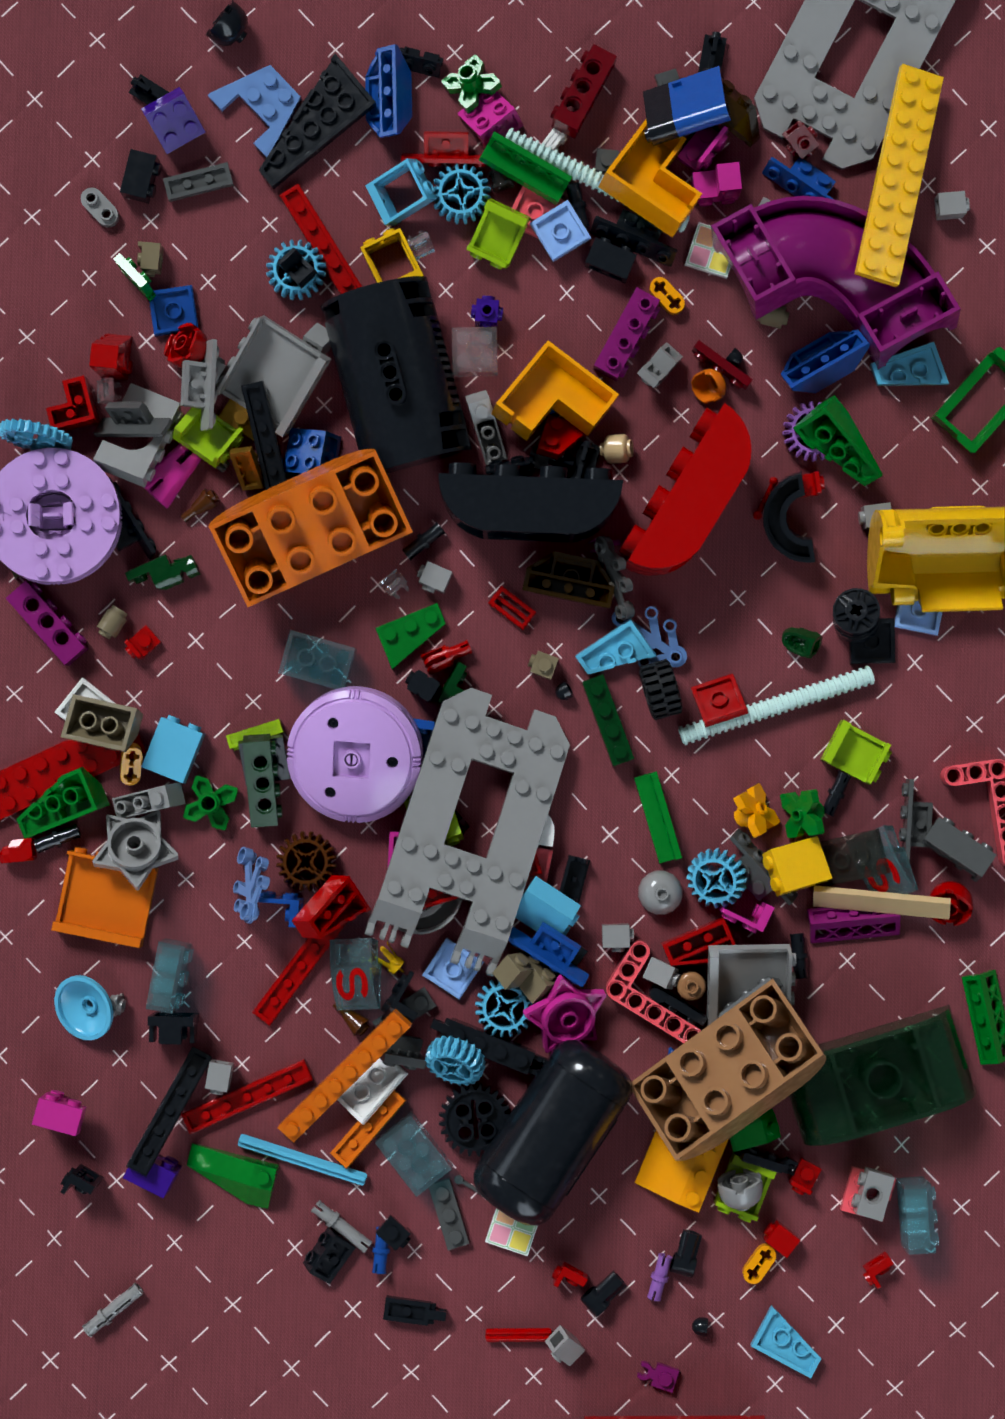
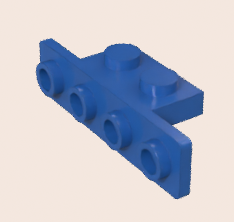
M771 157L762 171L763 175L794 196H816L833 199L827 194L836 181L800 157L791 169L774 157Z
M544 922L533 938L515 927L512 928L508 941L514 947L524 950L533 959L543 962L552 971L568 978L571 983L581 987L585 985L589 974L571 963L580 950L581 945Z

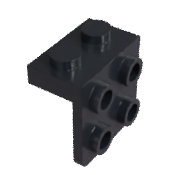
M410 971L407 975L402 974L401 978L394 985L391 991L392 994L381 1008V1011L384 1012L381 1020H384L395 1008L411 1023L415 1020L418 1013L399 1002L414 975L413 971Z

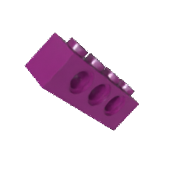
M25 580L6 597V600L64 665L70 666L89 649L85 645L87 640L80 632L75 633L70 628L73 624L66 616L63 615L61 617L55 611L58 607L52 600H45L41 595L43 590L35 582L31 584ZM37 599L39 607L36 611H31L29 607L30 602ZM48 616H52L54 619V624L50 628H46L44 625V620ZM62 633H67L69 640L66 644L61 645L59 636Z

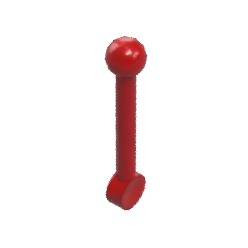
M771 477L769 480L770 485L758 510L753 513L755 520H759L762 517L761 512L773 487L778 483L776 477Z

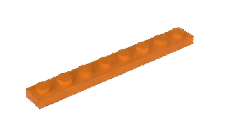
M395 1008L277 1128L294 1143L411 1027L412 1023Z

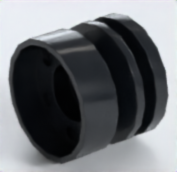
M852 588L844 591L836 598L833 605V626L836 633L843 640L850 643H862L871 639L876 634L880 626V605L877 598L871 592L862 588ZM853 610L860 611V616L853 614Z

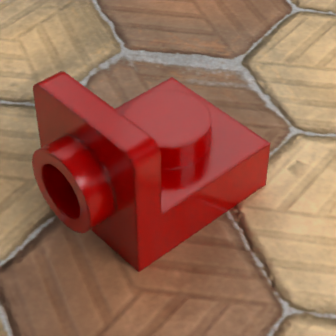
M819 471L803 474L805 496L799 498L818 496L822 493V489H825L824 478L819 475Z
M147 625L133 637L124 641L127 645L125 648L127 653L133 659L137 657L141 660L162 643Z
M801 1157L794 1176L791 1175L788 1180L793 1186L792 1190L800 1195H804V1193L811 1195L813 1192L811 1189L822 1169Z
M883 1252L864 1264L863 1267L866 1272L863 1275L869 1285L874 1284L877 1289L881 1288L875 1276L888 1272L891 1269L890 1266L894 1263L889 1255Z
M565 1261L561 1267L559 1265L556 1266L551 1276L554 1278L553 1286L555 1287L559 1286L563 1277H566L565 1280L576 1287L578 1284L584 1287L588 1280L587 1273Z

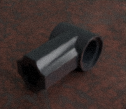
M683 1229L677 1252L674 1253L671 1261L670 1272L690 1278L693 1277L702 1234Z
M613 1270L597 1286H592L588 1289L580 1300L597 1317L607 1309L610 1301L627 1285Z

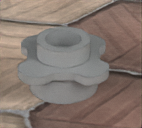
M123 993L111 995L113 1016L116 1017L121 1012H124L126 1000Z

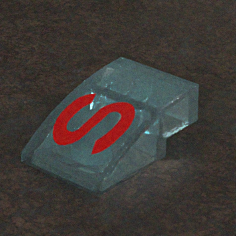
M883 825L847 841L854 862L869 891L909 894L918 890L905 847L899 846L893 826Z
M373 938L330 940L331 980L337 1010L380 1009L381 964L378 963V940Z

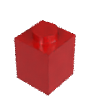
M778 1220L774 1223H769L763 1232L765 1234L763 1237L765 1242L786 1258L789 1257L801 1241L794 1232Z

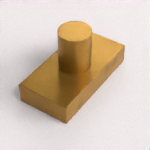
M230 399L218 417L235 429H238L239 426L243 427V434L254 441L247 409Z
M253 447L231 449L229 455L242 491L264 488L265 484L258 464V455L254 452Z

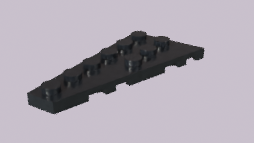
M336 54L333 55L331 63L326 70H323L316 86L310 90L293 116V121L288 129L284 130L281 135L282 138L276 147L271 150L259 169L261 175L273 189L377 106L374 99Z

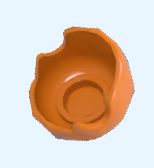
M705 369L698 372L691 381L692 391L696 398L704 404L716 402L723 398L726 393L725 379L720 372L714 369Z

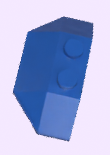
M396 44L377 48L376 56L365 76L366 91L377 104L366 114V121L380 138L399 135L412 118V73Z
M858 329L829 332L791 354L784 370L781 372V377L792 391L817 393L855 371L869 349L870 343Z

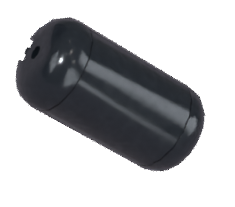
M566 1040L559 1043L553 1049L550 1056H548L477 1162L473 1176L477 1191L495 1208L524 1225L538 1226L547 1222L564 1197L568 1196L629 1102L632 1095V1082L629 1075L608 1057L579 1040Z

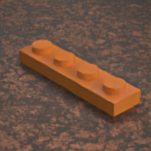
M394 1090L364 1125L357 1121L330 1154L345 1168H348L407 1100L398 1091Z

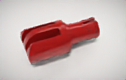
M465 640L450 648L443 645L421 654V658L427 668L428 675H432L453 666L454 660L471 654L472 650L468 641Z

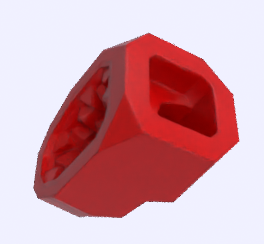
M35 839L12 840L8 846L3 847L2 851H0V862L13 863L36 860L37 851L33 841Z

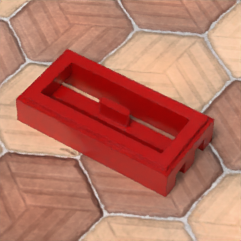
M502 585L488 602L490 606L522 630L525 629L537 613ZM503 592L505 595L511 598L514 602H516L527 612H529V616L527 617L526 615H524L521 611H519L508 601L502 598L500 594ZM495 600H499L525 620L523 624L497 605Z

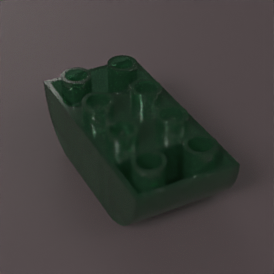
M946 1005L819 1044L826 1055L824 1065L807 1083L789 1095L803 1143L809 1146H820L856 1139L950 1110L974 1098L977 1091L951 1007Z

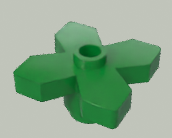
M473 55L465 61V64L458 69V73H450L441 80L443 87L450 94L460 93L459 104L467 113H470L478 106L479 93L493 95L502 88L500 80L494 73L483 74L485 66L477 55Z
M195 776L192 789L199 799L186 805L183 818L197 822L205 815H208L212 827L226 830L230 817L222 806L236 801L239 788L225 784L214 792L210 779ZM209 799H214V807L208 806Z
M817 789L801 791L800 796L796 792L780 795L782 808L791 815L785 825L788 838L801 837L805 831L809 836L824 834L822 818L824 817L825 810L819 802Z

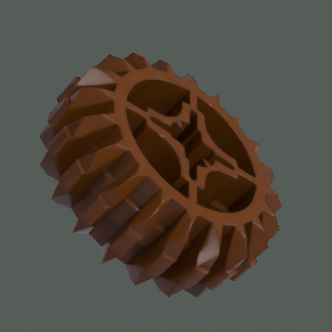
M301 831V839H298L296 834H292L294 842L285 839L284 842L288 847H279L285 853L284 855H276V858L283 859V863H277L276 867H284V870L278 874L279 876L287 874L288 877L284 879V883L293 880L291 884L292 889L296 887L297 883L300 884L299 891H303L305 885H307L309 892L312 891V884H315L316 888L320 889L321 884L319 881L321 880L325 883L328 880L325 875L330 877L334 875L333 872L329 871V868H336L337 865L330 863V860L337 859V856H329V852H332L334 847L326 849L325 846L329 843V840L326 839L321 843V834H318L316 839H313L314 832L310 831L308 838H306L305 832ZM311 843L317 847L310 853H305L296 845ZM291 851L298 861L292 871L288 861ZM321 851L325 860L322 872L315 863V859ZM315 853L310 860L312 867L306 865L298 869L302 865L301 863H303L302 856L305 855L306 858ZM302 870H309L316 878L304 880L298 878L297 875Z

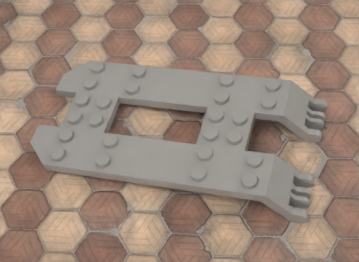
M804 0L754 97L763 130L783 140L782 134L788 130L792 120H800L806 127L811 126L814 131L832 139L822 159L823 161L841 170L871 161L885 135L899 67L902 64H906L920 69L955 0H859L894 18L895 21L854 98L816 79L815 76L855 0Z
M469 688L443 701L379 896L364 934L373 935L376 921H380L384 925L380 931L379 939H385L389 925H392L388 942L394 943L398 928H402L406 931L400 945L408 948L422 914L429 889L431 888L472 902L465 925L454 947L450 963L457 965L461 958V952L465 949L470 951L464 964L466 968L470 969L475 953H477L478 956L474 970L480 971L483 957L486 956L491 958L486 974L494 976L493 971L496 969L509 940L570 744L555 716L534 709L528 728L525 730L487 717L486 713L492 695ZM471 760L513 774L486 858L444 844Z

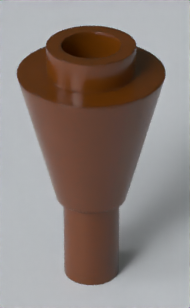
M204 488L191 505V508L183 513L181 518L188 522L195 515L219 506L217 502L219 497L212 489L207 490Z
M340 1000L334 1003L333 1007L342 1015L353 1036L357 1034L362 1036L370 1027L368 1025L369 1019L348 1009Z

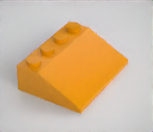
M655 1130L635 1183L676 1204L699 1213L728 1140L694 1158L675 1161L657 1130Z

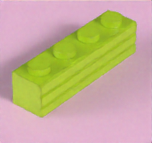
M277 719L226 735L229 748L236 751L239 750L238 741H242L244 735L271 734V736H275L285 732L281 719Z

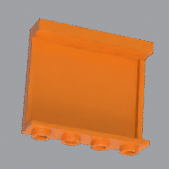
M75 847L74 850L67 851L69 858L56 921H53L51 930L136 948L143 947L159 868L152 869L141 888L137 891L120 871L94 867L92 861L96 855L87 853L88 849Z

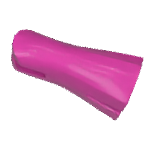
M182 444L163 457L160 463L157 462L154 468L156 470L154 478L151 482L148 481L144 488L166 509L171 505L180 489L201 461L199 456L192 453L182 463L181 460L190 451Z

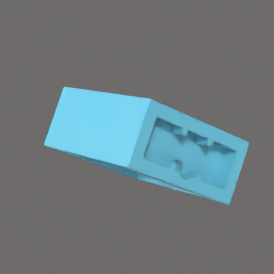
M407 158L365 185L385 225L395 226L437 199L432 183L427 180L424 174V166L417 159ZM410 170L423 197L397 213L384 186Z

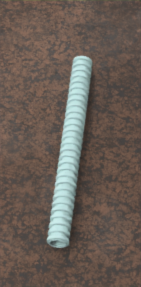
M512 127L508 130L505 138L572 176V180L575 181L577 179L580 184L583 182L586 187L589 185L592 190L597 189L598 193L603 192L604 196L609 195L598 187L604 176L602 171L597 172L595 171L596 168L591 169L588 164L584 166L582 161L578 163L577 159L574 158L572 160L570 159L571 156L568 155L566 157L564 156L565 153L562 152L560 154L557 149L554 151L551 146L546 147L545 143L540 144L539 140L533 141V137L527 138L526 134L521 135L520 131L515 132ZM690 214L679 228L680 233L685 230Z
M867 665L865 669L858 668V671L852 670L850 674L846 672L844 676L840 674L837 678L833 676L831 680L827 678L825 682L818 681V684L812 683V686L806 685L804 689L800 687L797 691L793 689L791 693L787 691L785 695L781 693L778 695L779 697L772 696V699L766 698L764 702L760 700L758 704L755 702L751 706L747 704L748 714L706 728L701 719L699 723L692 722V725L686 724L684 728L680 726L678 731L682 743L688 745V742L701 741L703 737L707 739L709 735L713 737L715 733L719 735L721 731L728 732V729L734 730V727L741 728V725L747 726L749 722L753 724L755 720L759 722L761 718L768 719V716L774 717V714L781 715V712L787 713L789 709L793 711L795 707L799 709L801 705L808 706V703L814 704V701L821 702V699L827 700L829 696L833 698L835 694L839 696L841 692L845 694L848 693V690L854 691V688L867 687L869 683L873 685L875 678L872 669Z

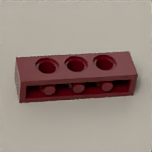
M595 44L592 45L590 51L585 50L580 61L583 63L581 68L574 70L570 79L572 81L570 88L565 87L560 97L563 101L560 106L556 105L550 117L553 118L552 128L574 139L576 138L615 66L616 55ZM594 70L597 72V74L592 75L587 71ZM584 88L587 92L581 93L577 89ZM567 107H575L577 111H569Z

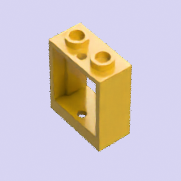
M395 228L388 229L383 233L382 237L378 239L370 238L363 242V246L360 247L376 283L383 281L369 254L398 240L414 270L399 278L424 276L401 228L396 230Z

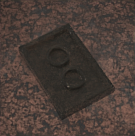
M879 828L820 841L832 875V879L827 881L828 886L890 873Z

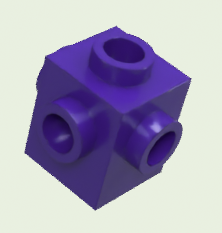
M482 296V299L477 298L476 305L472 304L471 318H475V326H479L481 329L497 328L498 320L502 321L503 307H499V300H495L493 296ZM483 309H491V312L485 314Z

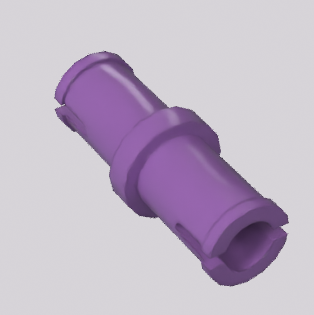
M664 1253L658 1254L655 1270L651 1273L652 1281L647 1298L652 1300L656 1291L654 1301H661L664 1285L669 1279L667 1274L672 1256L667 1255L663 1263Z

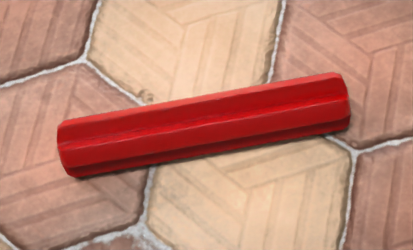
M488 1328L485 1331V1339L487 1342H545L552 1334V1330L550 1328Z

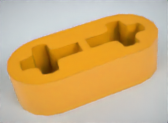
M656 277L652 280L649 287L650 294L660 299L659 304L671 315L681 313L685 305L681 294L663 277ZM656 283L658 285L664 284L663 290L666 293V295H664L661 291H658L657 293L654 291L656 288ZM668 297L673 301L679 300V309L676 307L670 308L671 302Z
M132 743L126 752H121L120 778L122 783L129 786L137 784L141 777L142 749L136 743ZM131 751H135L133 761H130L129 758ZM129 768H132L133 774L129 778L127 774L129 773Z
M767 1243L760 1244L745 1263L742 1274L748 1283H759L775 1262L776 1252L773 1247ZM769 1249L771 1257L769 1259L765 1257L760 1263L759 1261L762 1259L760 1252L762 1250L766 1252ZM759 1265L756 1269L758 1276L749 1278L748 1269L753 1270Z

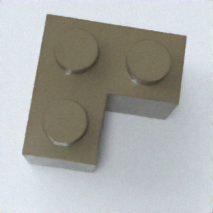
M525 951L508 954L493 971V975L505 990L519 987L532 1004L547 998L557 979L555 973L546 964L533 959Z

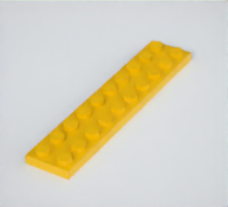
M902 64L899 67L856 263L855 275L893 287H897L900 284L944 79L942 76L906 64Z

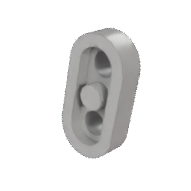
M87 188L82 192V205L103 227L110 228L118 223V210L98 189ZM91 195L95 196V200L93 202L88 201V198ZM106 211L111 213L108 218L103 217Z

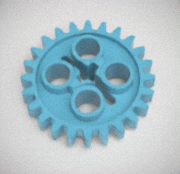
M5 419V421L0 423L1 439L7 440V443H13L14 446L23 449L29 448L31 451L42 448L71 450L72 437H70V434L64 433V430H58L57 427L22 419ZM34 434L38 435L37 439H33Z

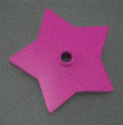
M559 975L547 998L523 1010V1014L528 1020L541 1028L543 1048L546 1053H549L559 1043L566 1040H597L595 1014L607 995L603 989H577L566 978Z

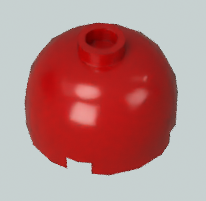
M192 323L180 325L178 327L180 331L176 335L172 333L166 342L164 355L168 357L167 360L178 368H182V363L185 360L203 362L206 352V341H208L206 335Z
M945 881L935 886L930 892L929 896L951 898L949 920L932 918L936 922L946 925V922L954 923L953 926H958L966 923L971 918L973 899L971 893L964 885L954 881Z

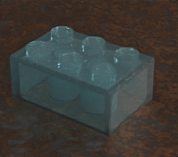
M290 630L278 673L332 689L347 687L357 649Z
M167 938L158 942L146 1009L173 1014L180 1007H183L185 993H182L184 985H187L190 974L189 971H186L187 964L192 962L194 949H191L192 943Z
M413 1112L406 1115L375 1141L377 1147L416 1197L452 1170L453 1164Z
M923 1176L896 1178L901 1246L909 1255L936 1253V1246H939L938 1232L934 1230V1223L938 1221L937 1211L933 1209L932 1201L936 1200L935 1187H931V1183Z

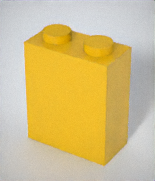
M818 836L773 848L762 854L763 865L768 870L771 888L775 891L777 897L832 879Z

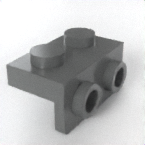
M402 1035L380 1059L383 1061V1064L391 1067L397 1064L403 1065L410 1070H416V1068L425 1069L426 1061L420 1053L423 1040L418 1037Z

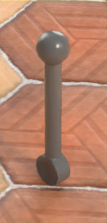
M461 1175L455 1176L454 1181L456 1184H463L480 1194L476 1187L463 1180Z

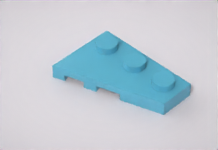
M934 342L894 355L888 360L886 366L877 369L875 362L870 364L877 386L949 384Z
M629 619L576 654L575 657L589 675L626 663L630 664L641 659L656 657V653L634 621Z
M771 1305L750 1344L751 1347L812 1378L821 1361V1357Z

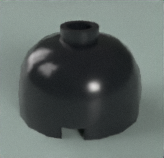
M232 0L230 5L228 4L213 22L214 26L212 29H208L205 35L221 46H231L236 41L240 44L248 34L245 31L248 25L245 11Z

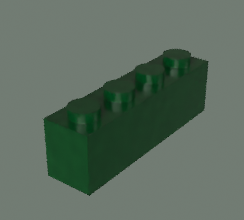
M602 674L583 681L581 684L611 765L616 766L634 759L604 675Z

